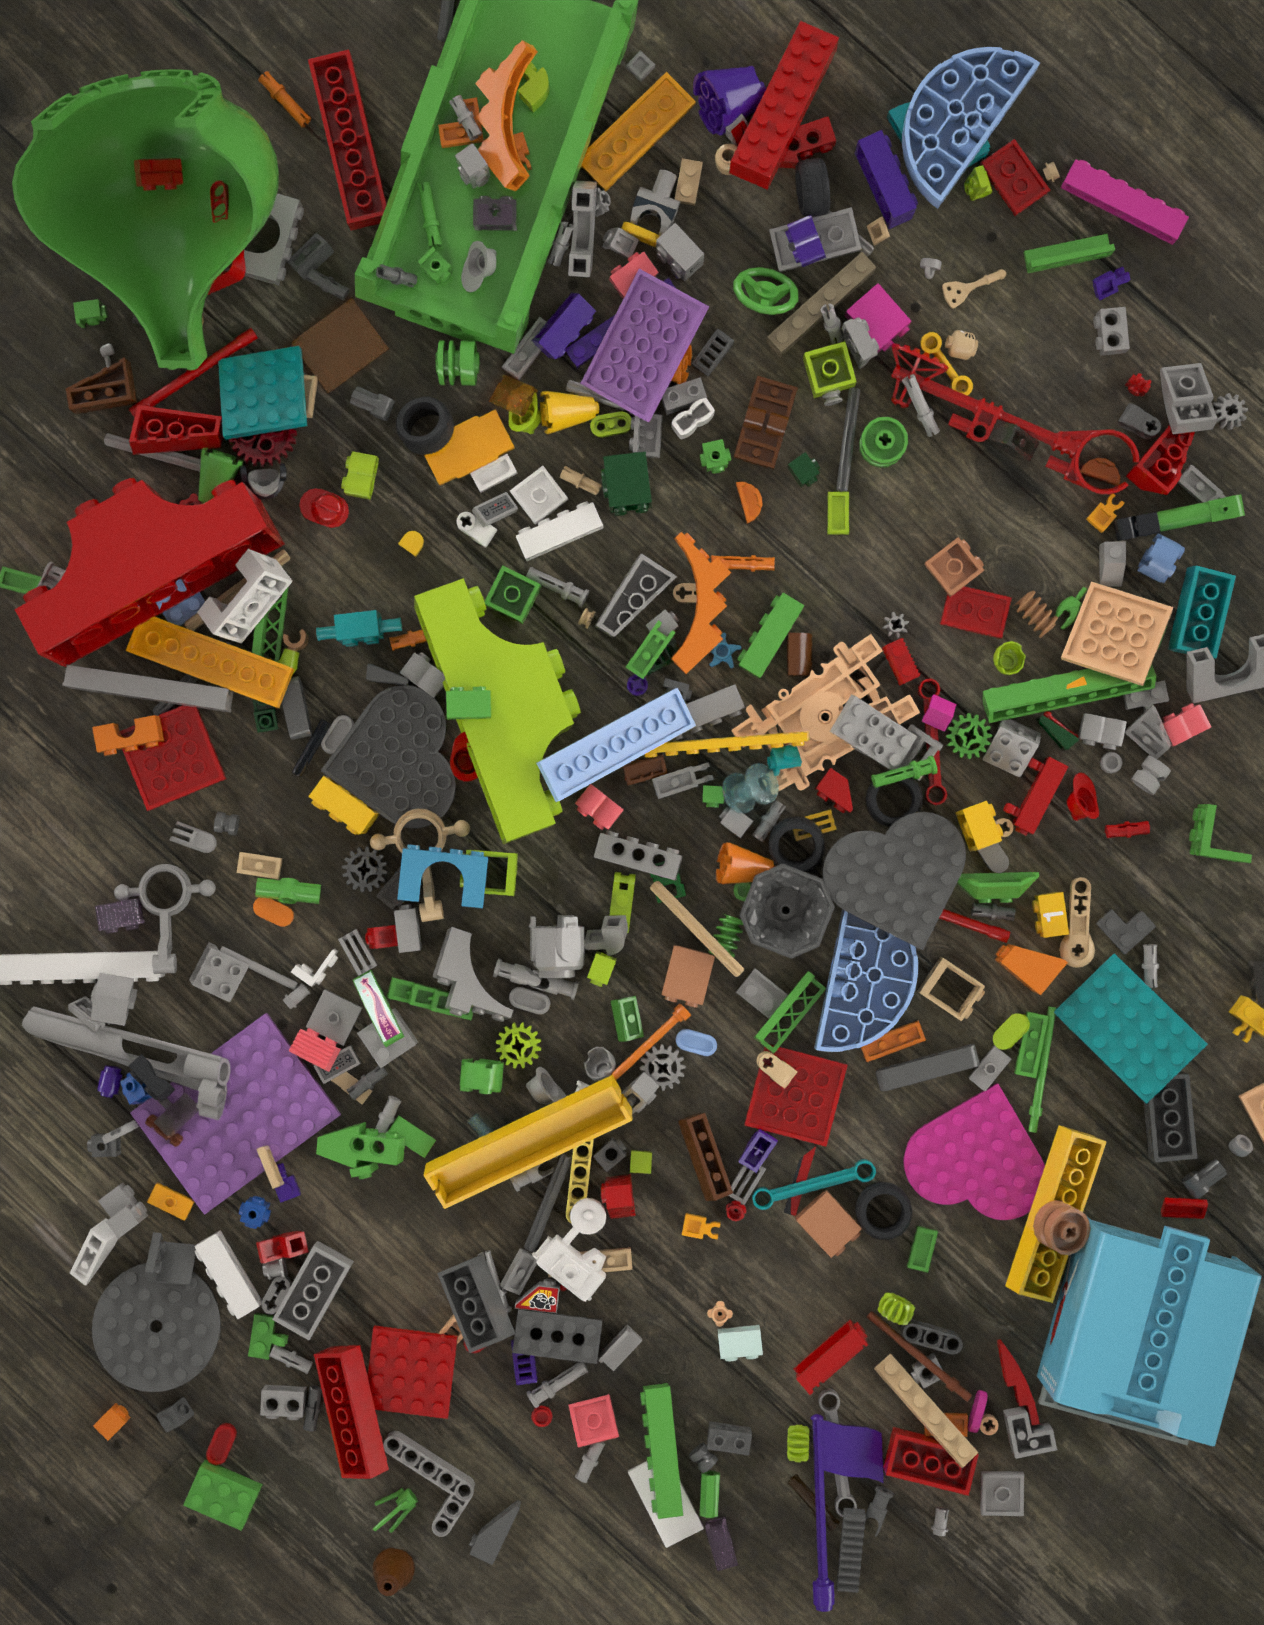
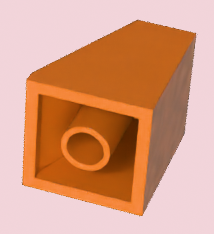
M1011 944L1002 945L996 952L997 957L995 959L996 962L1031 991L1039 995L1046 990L1068 963L1064 959Z

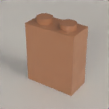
M674 945L662 989V995L665 996V1000L677 1002L678 999L686 1001L685 1005L696 1008L698 1004L703 1005L715 956Z
M826 1188L795 1216L796 1221L831 1258L834 1255H840L846 1248L844 1245L850 1240L852 1242L855 1241L861 1234L860 1230H862L860 1224Z

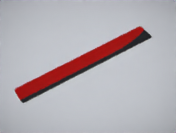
M816 1146L799 1159L792 1184L807 1180ZM802 1194L787 1199L784 1213L796 1216Z

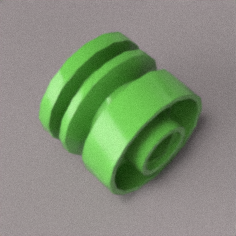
M439 340L436 352V373L439 385H446L447 376H449L450 385L454 386L456 376H460L462 386H476L477 374H479L480 359L476 341L461 340L460 349L456 350L454 341L450 340L449 350H446L445 340Z

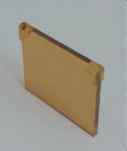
M352 298L291 342L293 347H301L303 360L313 374L317 376L328 394L389 350Z

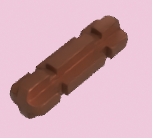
M151 1114L146 1119L145 1124L150 1128L153 1127L154 1131L165 1140H170L169 1143L174 1147L179 1146L183 1141V1137L180 1134H175L171 1127L163 1121H159V1118L154 1114Z

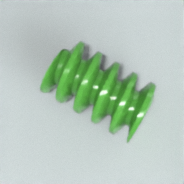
M724 914L726 918H719L723 926H716V929L721 933L714 934L713 937L718 940L732 957H735L731 949L738 948L733 941H740V937L736 933L743 932L738 927V925H743L739 918Z

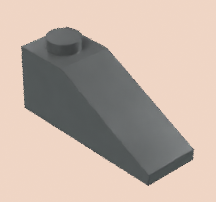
M516 1500L480 1528L477 1535L473 1534L468 1545L471 1547L470 1555L493 1565L520 1509L521 1501Z

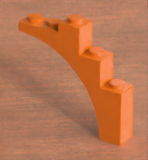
M523 40L513 48L511 54L500 63L497 70L489 67L475 83L489 100V103L482 107L481 112L476 117L490 135L482 142L478 151L503 186L513 191H517L530 176L521 163L516 150L512 120L514 100L520 80L527 66L538 52L533 45Z
M681 532L674 540L683 550L691 565L696 583L697 601L690 631L681 647L670 659L684 674H687L723 640L720 636L722 634L721 630L715 624L711 626L709 623L727 607L724 603L726 598L719 591L715 593L713 590L731 572L728 570L730 565L723 558L719 560L716 557L710 563L708 561L709 555L702 548L698 550L693 545L695 540L688 533L684 535Z

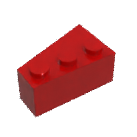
M631 1174L606 1177L605 1183H602L601 1198L602 1203L607 1205L610 1218L636 1216Z

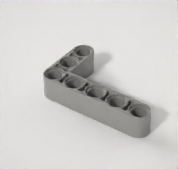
M399 1431L389 1432L383 1443L384 1451L449 1493L435 1515L432 1524V1531L436 1536H446L472 1498L475 1489L474 1480ZM390 1439H395V1440H397L398 1443H399V1446H397V1447L391 1446V1445L389 1444V1440H390ZM412 1450L417 1454V1457L410 1458L406 1452ZM431 1462L435 1468L427 1469L424 1463ZM448 1473L453 1479L446 1481L442 1478V1475ZM467 1485L470 1491L463 1492L460 1490V1486ZM456 1503L459 1506V1508L456 1510H452L449 1508L448 1504ZM443 1520L448 1526L444 1528L439 1527L437 1522Z

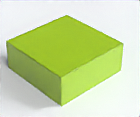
M631 1150L630 1173L651 1174L652 1152Z

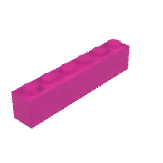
M1075 159L1060 187L1172 245L1177 241L1189 218L1184 215L1185 213L1181 209L1171 208L1163 200L1153 199L1147 196L1145 191L1129 187L1128 183L1124 180H1116L1110 177L1106 171L1092 168L1084 160L1078 161Z

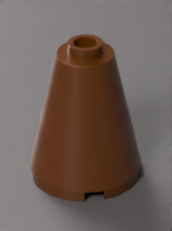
M390 1547L377 1555L373 1563V1576L377 1588L382 1595H394L405 1588L413 1579L415 1564L407 1551Z

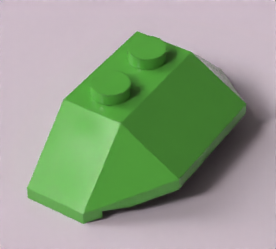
M1039 872L962 873L957 884L973 899H979V903H991V899H1000V903L1013 902V898H1019L1039 877Z

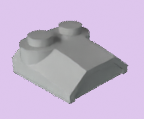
M857 317L844 322L841 333L858 368L861 369L871 358L878 355L879 345L875 338L871 339L868 333L870 329L866 320H861Z

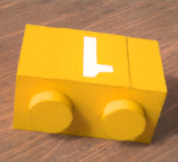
M1063 892L1034 895L1035 900H1032V907L1034 913H1037L1038 921H1035L1036 933H1040V937L1043 938L1068 935L1069 930Z

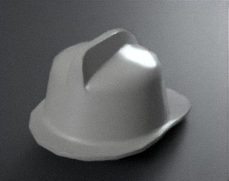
M475 241L471 244L462 270V285L468 292L476 291L482 284L483 279L492 275L496 269L497 252L494 249L486 248L481 241Z
M542 1067L536 1069V1076L526 1084L532 1097L540 1104H551L567 1097L562 1089L553 1081L550 1074Z

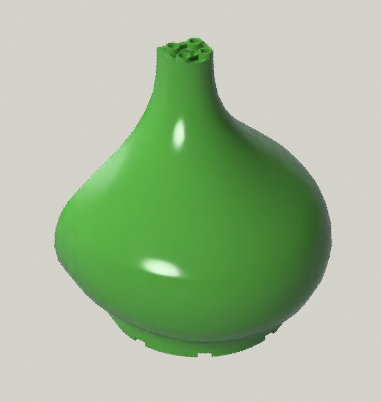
M152 70L141 72L140 77L129 78L128 74L79 88L80 93L74 96L68 93L59 98L31 121L33 140L16 164L12 181L14 200L28 228L41 242L103 284L134 313L146 331L159 368H168L169 370L187 368V370H195L207 358L202 327L205 299L216 278L245 249L267 222L274 207L278 191L279 172L277 156L267 133L252 115L224 99L219 82L208 74L199 73L196 76L193 75L191 70ZM181 159L183 184L177 185V189L164 190V186H156V190L144 191L143 187L136 186L134 160ZM220 180L226 183L229 188L228 219L219 220L226 217V215H223L222 217L215 218V222L219 221L213 223L210 188L214 182ZM219 186L215 191V195L220 196L223 193L224 187ZM222 203L217 206L216 210L214 209L215 216L223 214L226 208L225 204Z

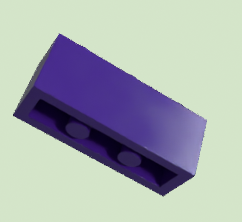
M571 293L531 341L548 358H560L566 352L567 345L578 338L580 335L579 331L583 326H587L592 321L596 310L580 294Z

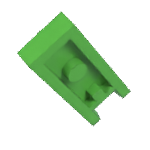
M659 620L626 666L627 669L642 679L645 678L676 633L672 630L667 637L657 629L662 624Z

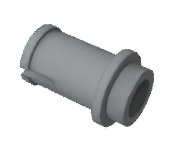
M301 983L289 995L286 994L283 1001L290 1009L296 1008L297 1004L310 994V991Z
M936 1507L934 1526L931 1529L934 1535L946 1536V1532H948L947 1520L949 1509Z

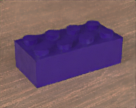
M882 130L858 140L854 154L887 227L891 229L911 220L918 202L914 193L911 194L907 187L909 182L906 175L901 174L897 155H893L890 147L892 146L887 135L884 136Z

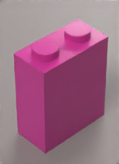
M879 283L853 304L844 315L848 320L857 317L861 320H866L870 329L868 333L871 339L875 338L879 345L877 353L881 350L887 351L892 346V340L897 336L903 337L910 330L908 326L911 320Z

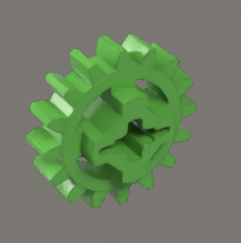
M967 713L965 719L962 715H959V721L957 722L953 719L951 723L954 726L947 727L950 734L946 735L945 738L951 740L947 746H953L952 753L958 751L959 758H962L964 754H966L967 759H971L972 754L976 758L980 757L979 751L985 753L986 749L984 746L991 745L987 741V738L992 737V734H987V730L991 727H985L983 724L986 720L979 721V715L977 714L971 718V714ZM969 722L967 728H958L962 723ZM977 727L981 729L982 736L978 734ZM971 730L973 739L967 742V737L964 736V733H968ZM955 736L959 738L961 742L960 746L957 744ZM975 743L979 745L974 750H968L971 744Z

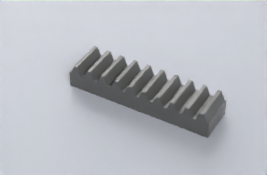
M843 1508L836 1581L837 1591L856 1593L859 1591L858 1584L866 1520L865 1509Z

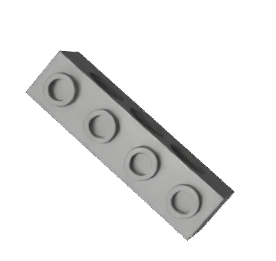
M608 830L606 834L600 833L594 858L677 880L683 858L682 855H678L679 850L668 847L666 851L658 849V844L647 842L646 845L639 844V839L627 836L626 840L618 838L619 833ZM617 843H622L624 846V852L621 855L614 853L613 848ZM638 848L642 849L645 853L644 858L640 861L634 858V851ZM658 854L663 855L665 858V863L660 867L654 863V857Z

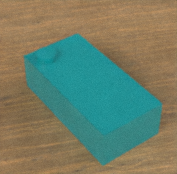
M1192 566L1186 569L1168 650L1187 654L1189 651L1208 647L1213 658H1217L1236 578L1235 575L1200 566Z

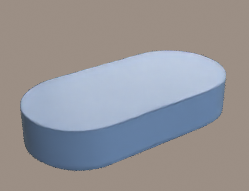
M682 1029L676 1035V1044L682 1050L710 1056L717 1049V1042L711 1035L690 1029Z

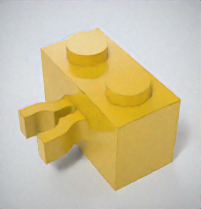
M1241 995L1229 1011L1231 1015L1242 1022V1025L1236 1027L1232 1033L1238 1036L1241 1031H1245V1037L1242 1039L1245 1043L1249 1042L1253 1031L1264 1038V1009L1248 997Z

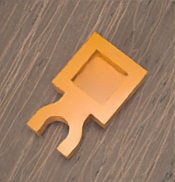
M1111 494L1107 498L1106 505L1099 503L1086 518L1101 533L1117 517L1113 512L1124 505L1123 501H1120L1118 505L1112 504V499L1116 496L1115 494Z
M686 1213L682 1235L703 1239V1234H707L710 1238L718 1240V1234L712 1233L711 1228H720V1222L706 1223V1217Z

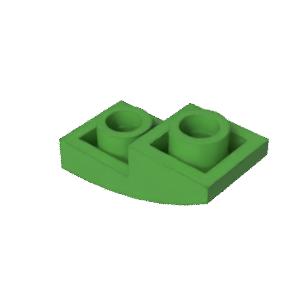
M399 1115L388 1130L398 1132L400 1136H405V1146L424 1158L436 1141Z

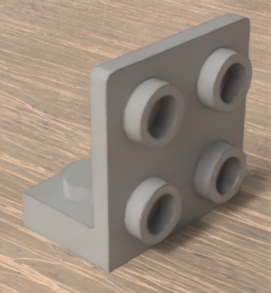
M1012 719L1002 720L999 722L998 731L991 745L983 756V761L1017 777H1021L1039 746L1041 733Z
M208 943L189 980L193 986L230 1002L249 965L218 950L216 945Z

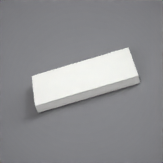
M647 1461L628 1470V1474L666 1548L704 1529L681 1481L683 1516L658 1519L656 1513H652L651 1500H654V1491L650 1492L649 1478H652V1471L648 1470Z

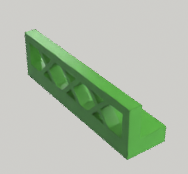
M1108 234L1027 250L1023 254L1027 273H1033L1110 257L1115 251L1114 244H1109Z
M288 587L283 592L282 598L274 603L255 626L252 653L264 657V653L271 649L275 654V662L280 660ZM276 607L280 612V619L272 623L268 618V614ZM273 628L277 632L278 637L275 642L270 644L266 639V633Z
M809 971L806 972L754 1037L755 1040L773 1054L826 990L821 983L814 979L815 976ZM810 982L820 989L815 996L806 997L805 988ZM806 999H812L807 1005ZM795 1000H804V1010L802 1012L793 1013L792 1004ZM794 1015H799V1016L796 1018V1020L794 1021L793 1016H794ZM784 1016L791 1017V1026L788 1029H780L779 1020ZM786 1031V1032L783 1034V1036L781 1037V1036H780V1032ZM777 1032L778 1042L772 1047L764 1039L769 1033Z

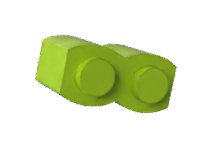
M352 451L351 456L347 457L346 469H348L347 477H343L341 488L344 489L346 495L371 500L379 463L377 456Z

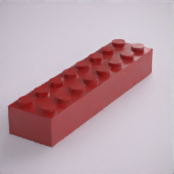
M800 21L731 159L729 174L766 190L769 189L836 53L839 37Z
M348 49L308 59L347 224L351 231L380 224L387 200L351 53Z

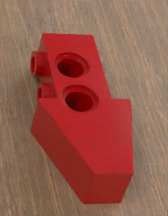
M828 116L799 126L791 142L797 145L798 149L794 151L788 149L779 168L796 169V165L799 162L798 159L806 160L811 158L814 153H827L835 147L836 137ZM815 137L818 142L811 144L807 141V138Z

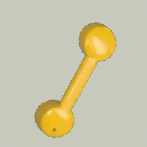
M935 332L924 334L920 341L921 349L924 352L933 354L939 359L940 363L944 362L949 367L946 373L951 379V389L969 395L972 392L973 383L967 376H958L940 350L942 345L941 337Z

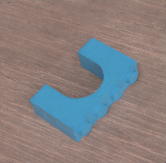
M409 844L407 848H403L397 900L419 902L421 878L424 871L435 862L445 861L454 864L462 873L463 892L461 906L483 908L488 857L484 856V852L471 851V855L463 854V850L450 849V853L441 852L442 848L429 847L427 851L420 850L419 845Z

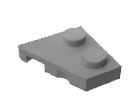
M1154 705L1147 709L1125 730V733L1156 759L1163 755L1172 745Z

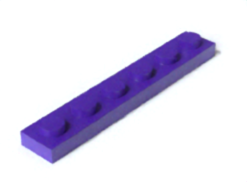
M669 278L663 281L675 288ZM615 315L566 348V353L576 368L595 356Z

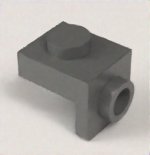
M184 1397L156 1414L166 1433L181 1426L194 1416L193 1410Z

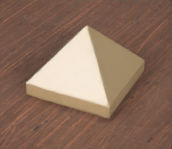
M883 217L867 225L873 245H877L890 237Z

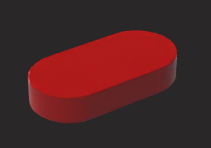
M223 1423L216 1429L206 1452V1458L209 1463L221 1465L227 1459L237 1436L236 1428L232 1424Z

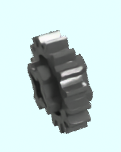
M361 847L357 848V854L351 851L352 857H345L344 859L348 864L342 866L343 869H347L343 877H349L346 883H353L354 890L360 887L361 892H364L366 887L369 892L373 891V885L380 888L379 881L385 882L386 879L383 877V874L388 873L387 870H384V866L388 865V862L381 861L384 855L377 856L378 850L374 849L370 852V847H366L365 852H363ZM362 856L361 862L353 864L355 859ZM372 858L376 860L379 867L374 866L371 862ZM366 863L367 868H370V872L364 875V871H361L360 868L365 866ZM352 872L359 876V882L354 878ZM372 875H378L373 882L368 883Z

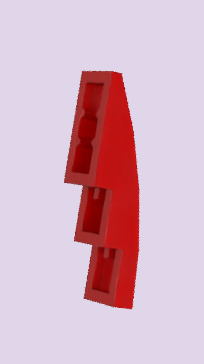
M1001 1339L997 1340L1004 1382L1007 1387H1014L1018 1405L1026 1406L1031 1426L1039 1425L1036 1405L1028 1383Z

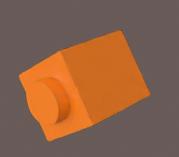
M115 1403L93 1427L108 1441L131 1417L124 1406Z

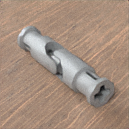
M499 958L493 977L501 976L510 979V982L523 985L529 984L532 988L557 995L559 993L571 997L572 1000L575 998L579 985L578 981L574 983L562 978H547L549 985L540 986L542 978L539 977V970L532 971L523 965L505 963Z

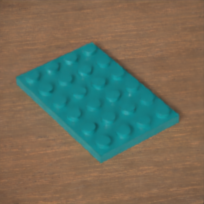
M1115 954L1101 965L1054 1011L1056 1016L1145 1104L1157 1095L1208 1045Z

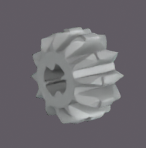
M1227 393L1225 398L1220 396L1217 398V402L1212 404L1218 419L1217 422H1221V429L1227 426L1228 430H1232L1234 426L1238 428L1241 426V421H1245L1247 418L1243 413H1246L1248 408L1242 407L1245 400L1239 402V395L1237 394L1232 398L1231 394ZM1228 408L1232 410L1230 413L1233 412L1230 416L1227 414L1228 411H1226Z

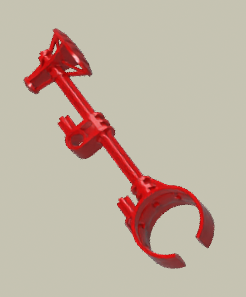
M892 343L891 347L896 367L891 377L897 379L891 401L895 406L900 404L901 408L909 407L912 401L911 398L908 399L907 403L902 402L907 392L906 387L900 399L895 398L900 381L907 376L910 379V375L914 374L921 390L974 413L973 421L953 413L948 423L949 426L966 432V438L976 442H983L990 436L994 425L1000 423L1049 444L1052 449L1051 451L1056 449L1060 451L1061 455L1064 453L1068 454V458L1071 459L1070 463L1050 455L1045 466L1063 474V479L1098 494H1114L1128 486L1124 481L1120 485L1109 489L1094 487L1083 478L1079 469V457L1084 446L1093 438L1102 435H1111L1123 440L1131 450L1133 462H1139V453L1136 445L1124 433L1116 430L1051 432L1005 412L1002 405L997 407L994 405V402H985V398L977 400L930 380L946 372L949 367L944 362L940 363L939 359L935 356L930 359V354L927 352L921 355L918 348L910 350L909 345L900 346V344ZM898 350L916 357L915 365L913 366ZM898 355L912 368L911 371L900 367ZM923 360L927 363L939 367L940 369H928L917 367L920 361ZM916 371H937L927 378L916 374ZM977 425H982L986 430L985 435L981 438L976 437L973 432Z

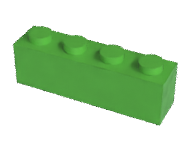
M782 593L780 597L776 595L770 605L773 607V610L769 615L765 613L759 623L762 625L759 633L754 631L748 641L751 643L748 651L743 649L737 659L740 661L738 665L740 668L758 679L765 672L805 606L785 593Z

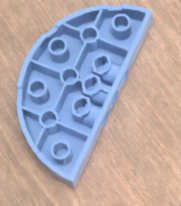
M1000 47L975 48L955 54L942 64L940 63L920 83L912 97L904 120L902 149L905 165L914 185L937 209L940 207L1032 78L1040 62L1021 52L1002 50Z
M842 909L814 1046L816 1050L840 1052L860 1048L879 1039L897 1024L900 1017L907 1010L917 984L918 957L915 946Z

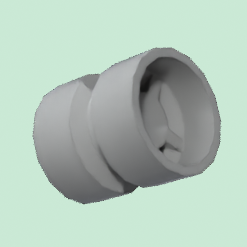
M1148 755L1141 765L1143 769L1137 770L1131 781L1143 791L1154 795L1160 787L1159 782L1164 781L1171 770L1161 761Z

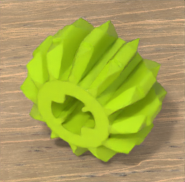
M885 1293L878 1307V1311L883 1317L899 1325H908L915 1310L914 1305L910 1301L894 1293Z
M796 1425L788 1428L787 1457L789 1461L801 1462L809 1459V1428L807 1426Z

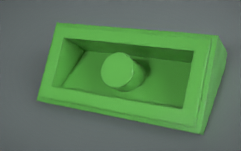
M636 996L611 1000L618 1040L623 1042L644 1037Z

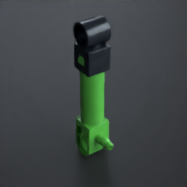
M1240 494L1113 521L1117 541L1138 536L1161 533L1162 531L1245 516L1242 495Z

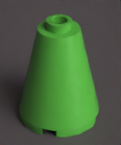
M202 448L198 500L204 504L213 499L212 490L223 482L234 480L241 469L240 466L243 465V460L240 459L236 462V457L214 449L210 453L207 452L208 448Z

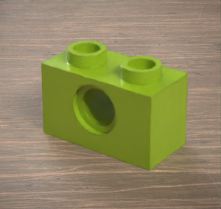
M597 951L587 978L591 979L590 983L600 987L603 984L607 985L617 958Z

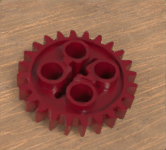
M287 429L281 430L278 433L269 432L266 435L261 434L260 437L257 434L253 435V438L248 441L244 440L243 437L229 439V443L234 445L232 450L233 452H238L237 456L239 459L245 456L244 461L246 464L252 460L253 467L258 462L261 463L262 468L265 467V462H268L272 467L273 460L280 464L281 456L288 458L286 450L293 452L290 444H296V439L293 437L297 436V431ZM265 444H270L272 446L269 450L266 451L261 449V447Z

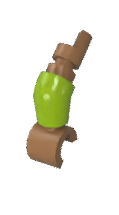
M304 629L299 631L301 639L298 643H291L290 636L283 634L284 643L288 648L284 649L280 660L276 661L295 669L293 674L298 666L300 653L297 651L304 649L308 644L309 637Z

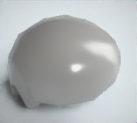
M595 1047L589 1050L587 1053L588 1060L584 1063L587 1076L594 1081H600L611 1076V1073L616 1068L614 1056L604 1047Z

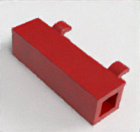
M1046 757L1043 763L1031 758L1027 767L1038 771V774L1020 809L1010 803H1006L1003 809L1006 813L1015 816L1012 822L1013 826L1016 827L1015 831L1024 836L1035 833L1069 767L1051 757Z

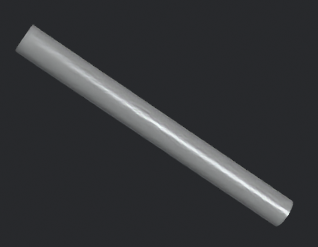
M224 946L220 949V951L247 963L249 969L288 988L295 990L298 982Z

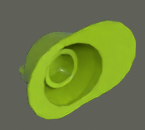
M522 386L515 390L509 400V427L515 432L522 431L534 434L542 419L541 412L538 409V398L536 391L532 387Z

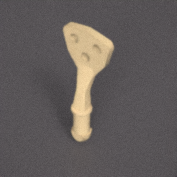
M999 269L997 272L984 275L983 278L976 282L968 284L957 281L944 283L942 285L944 298L950 308L954 309L965 301L972 290L983 285H990V283L999 279L1002 280L1007 273L1005 270Z

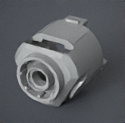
M558 915L557 926H536V917L530 916V957L533 965L539 970V977H575V970H579L585 965L584 926H578V917H574V915Z

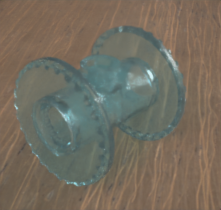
M761 763L751 765L747 769L745 776L740 773H732L723 782L722 793L725 798L724 800L733 811L743 814L750 812L755 802L765 805L770 804L778 795L779 785L777 777L774 776L772 769Z

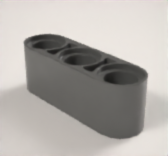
M299 676L293 677L282 700L291 740L313 735L301 679Z
M911 1319L908 1325H901V1332L904 1338L911 1343L954 1355L958 1354L963 1348L962 1340L954 1331ZM911 1326L917 1328L914 1334H906L907 1328ZM935 1332L937 1337L934 1340H926L929 1333ZM951 1338L957 1339V1343L953 1347L947 1346V1342Z

